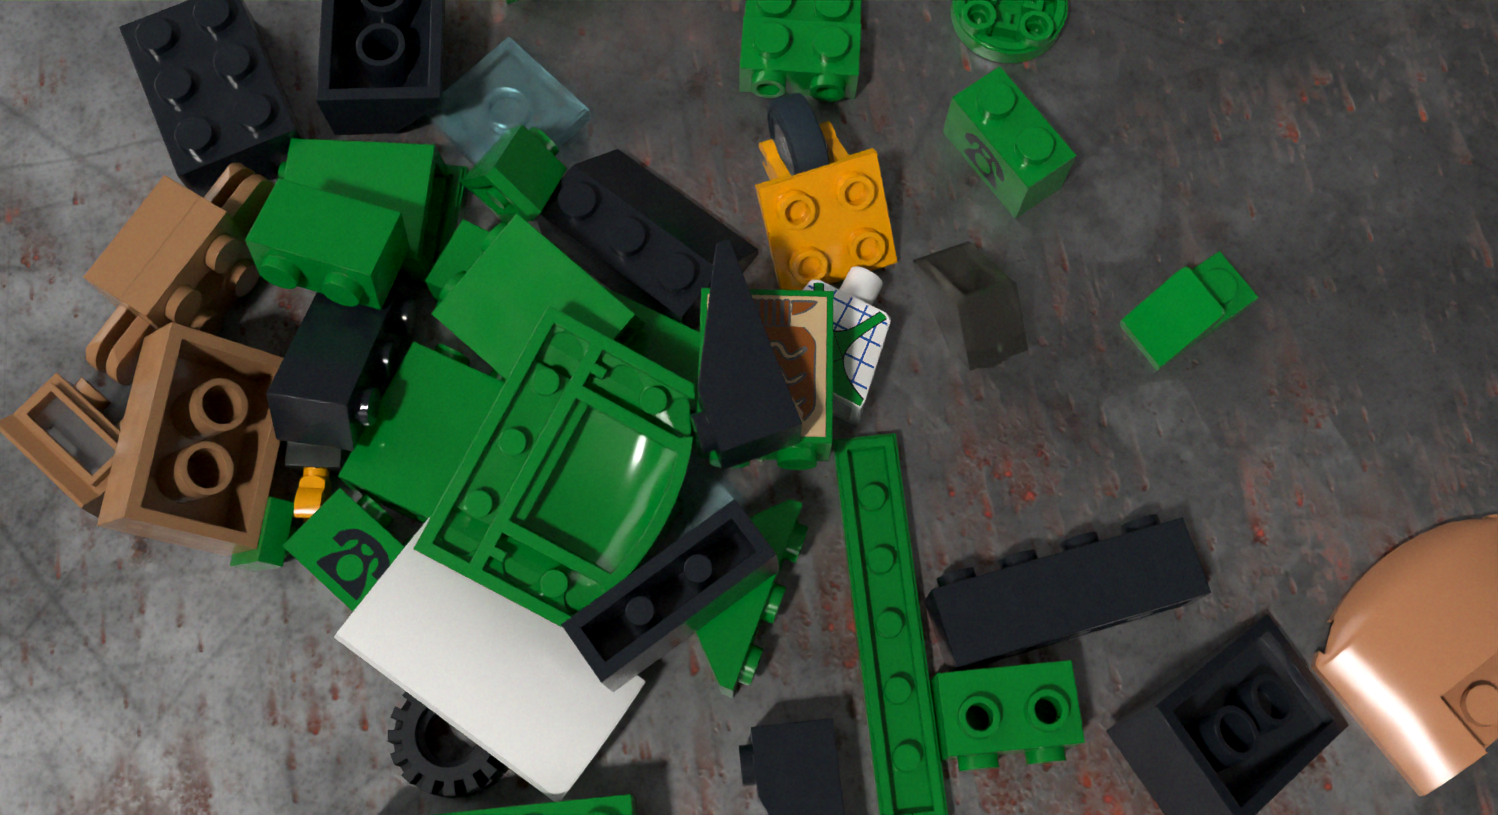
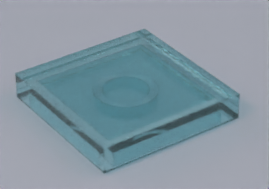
M507 37L442 93V104L424 114L426 121L474 166L508 129L523 124L528 130L532 126L536 127L560 148L591 120L589 109L510 37Z

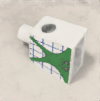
M858 266L851 267L840 289L816 279L811 280L803 289L834 291L833 415L854 426H857L860 421L891 322V317L886 312L873 306L884 285L883 281L873 272Z

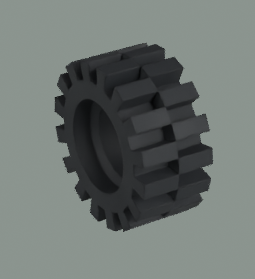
M408 692L402 695L407 700L401 709L396 706L394 707L390 718L395 719L396 723L394 730H388V742L394 744L395 752L390 754L394 765L402 769L404 773L401 776L410 784L416 785L424 792L440 797L453 798L460 796L466 798L476 795V791L482 788L489 789L497 783L495 778L501 771L506 773L508 767L478 744L467 757L452 762L441 760L435 755L429 742L431 726L439 715Z

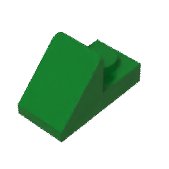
M1218 251L1192 270L1188 266L1178 270L1119 322V325L1156 371H1158L1250 308L1259 297L1224 255Z

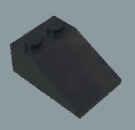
M1266 614L1145 698L1108 728L1106 732L1164 815H1256L1343 732L1349 724L1270 616Z

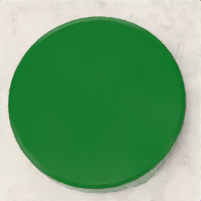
M952 0L950 15L956 34L971 51L985 59L999 63H1021L1041 56L1057 41L1067 17L1068 0Z

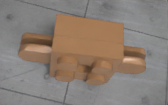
M231 163L203 198L164 175L83 276L87 282L116 307V310L86 347V361L88 364L100 372L107 373L109 378L115 382L127 386L133 383L144 337L165 325L174 322L217 336L221 330L224 316L239 297L245 296L254 288L259 279V272L245 239L275 184L260 174L255 175L253 170L241 163Z

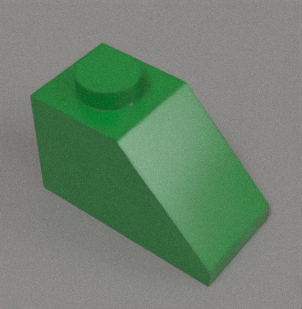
M521 124L508 129L460 182L502 222L507 221L509 223L516 214H519L528 222L533 221L541 213L567 168L555 157L559 153V149L545 133L533 126L528 130Z

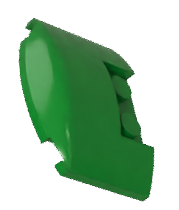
M548 305L413 549L562 627L561 624L571 618L573 613L582 610L626 578L651 548L665 525L682 486L691 454L693 437H690L689 399L695 400L694 384Z

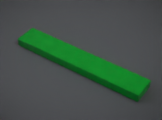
M896 433L833 439L832 453L877 815H948Z

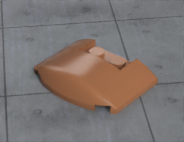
M1498 514L1482 517L1483 519L1453 521L1440 525L1410 539L1379 559L1351 586L1327 621L1332 623L1325 654L1320 651L1314 652L1311 668L1418 796L1427 795L1487 754L1488 752L1485 749L1498 739Z

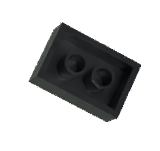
M187 0L119 27L176 174L186 188L204 198L231 163H241L253 170L255 175L260 174L270 181L278 178L280 164L283 161H287L291 138L305 139L258 26L244 0Z

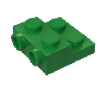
M746 0L739 68V92H752L763 98H776L783 94L801 93L803 96H811L823 102H834L842 98L855 99L859 76L862 0Z

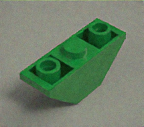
M788 499L749 517L777 554L779 571L694 633L720 693L731 698L735 694L738 683L747 686L752 684L764 648L753 645L762 620L774 624L787 588L776 583L783 562L788 560L796 563L803 547L809 526L798 523L802 509V503Z

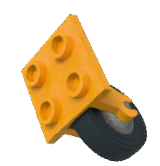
M801 93L788 94L770 101L767 105V120L771 139L759 142V149L763 153V166L770 180L756 184L755 189L779 289L803 290L813 279L821 280L830 285L845 280L849 270L854 266L873 271L897 263L877 152L870 148L849 155L837 138L831 122L826 121L818 124L812 108Z

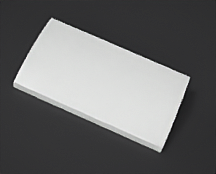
M428 518L338 630L334 638L551 800L559 802L599 751L646 681L636 675L615 692H612L600 682L563 627L550 622L414 550L415 544L430 519Z

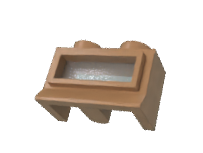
M56 372L13 414L0 420V432L81 509L99 518L123 419L116 424L103 412L111 402L85 378L81 377L73 385Z

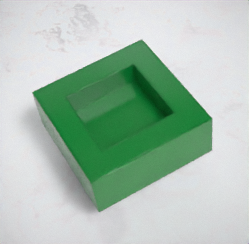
M268 497L257 549L232 554L230 567L253 572L283 567L284 559L289 555V552L282 545L296 532L295 524L292 522L294 502Z

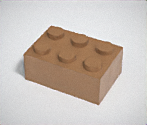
M174 322L144 337L97 526L223 556L257 549L280 440L276 439L266 392L284 357Z

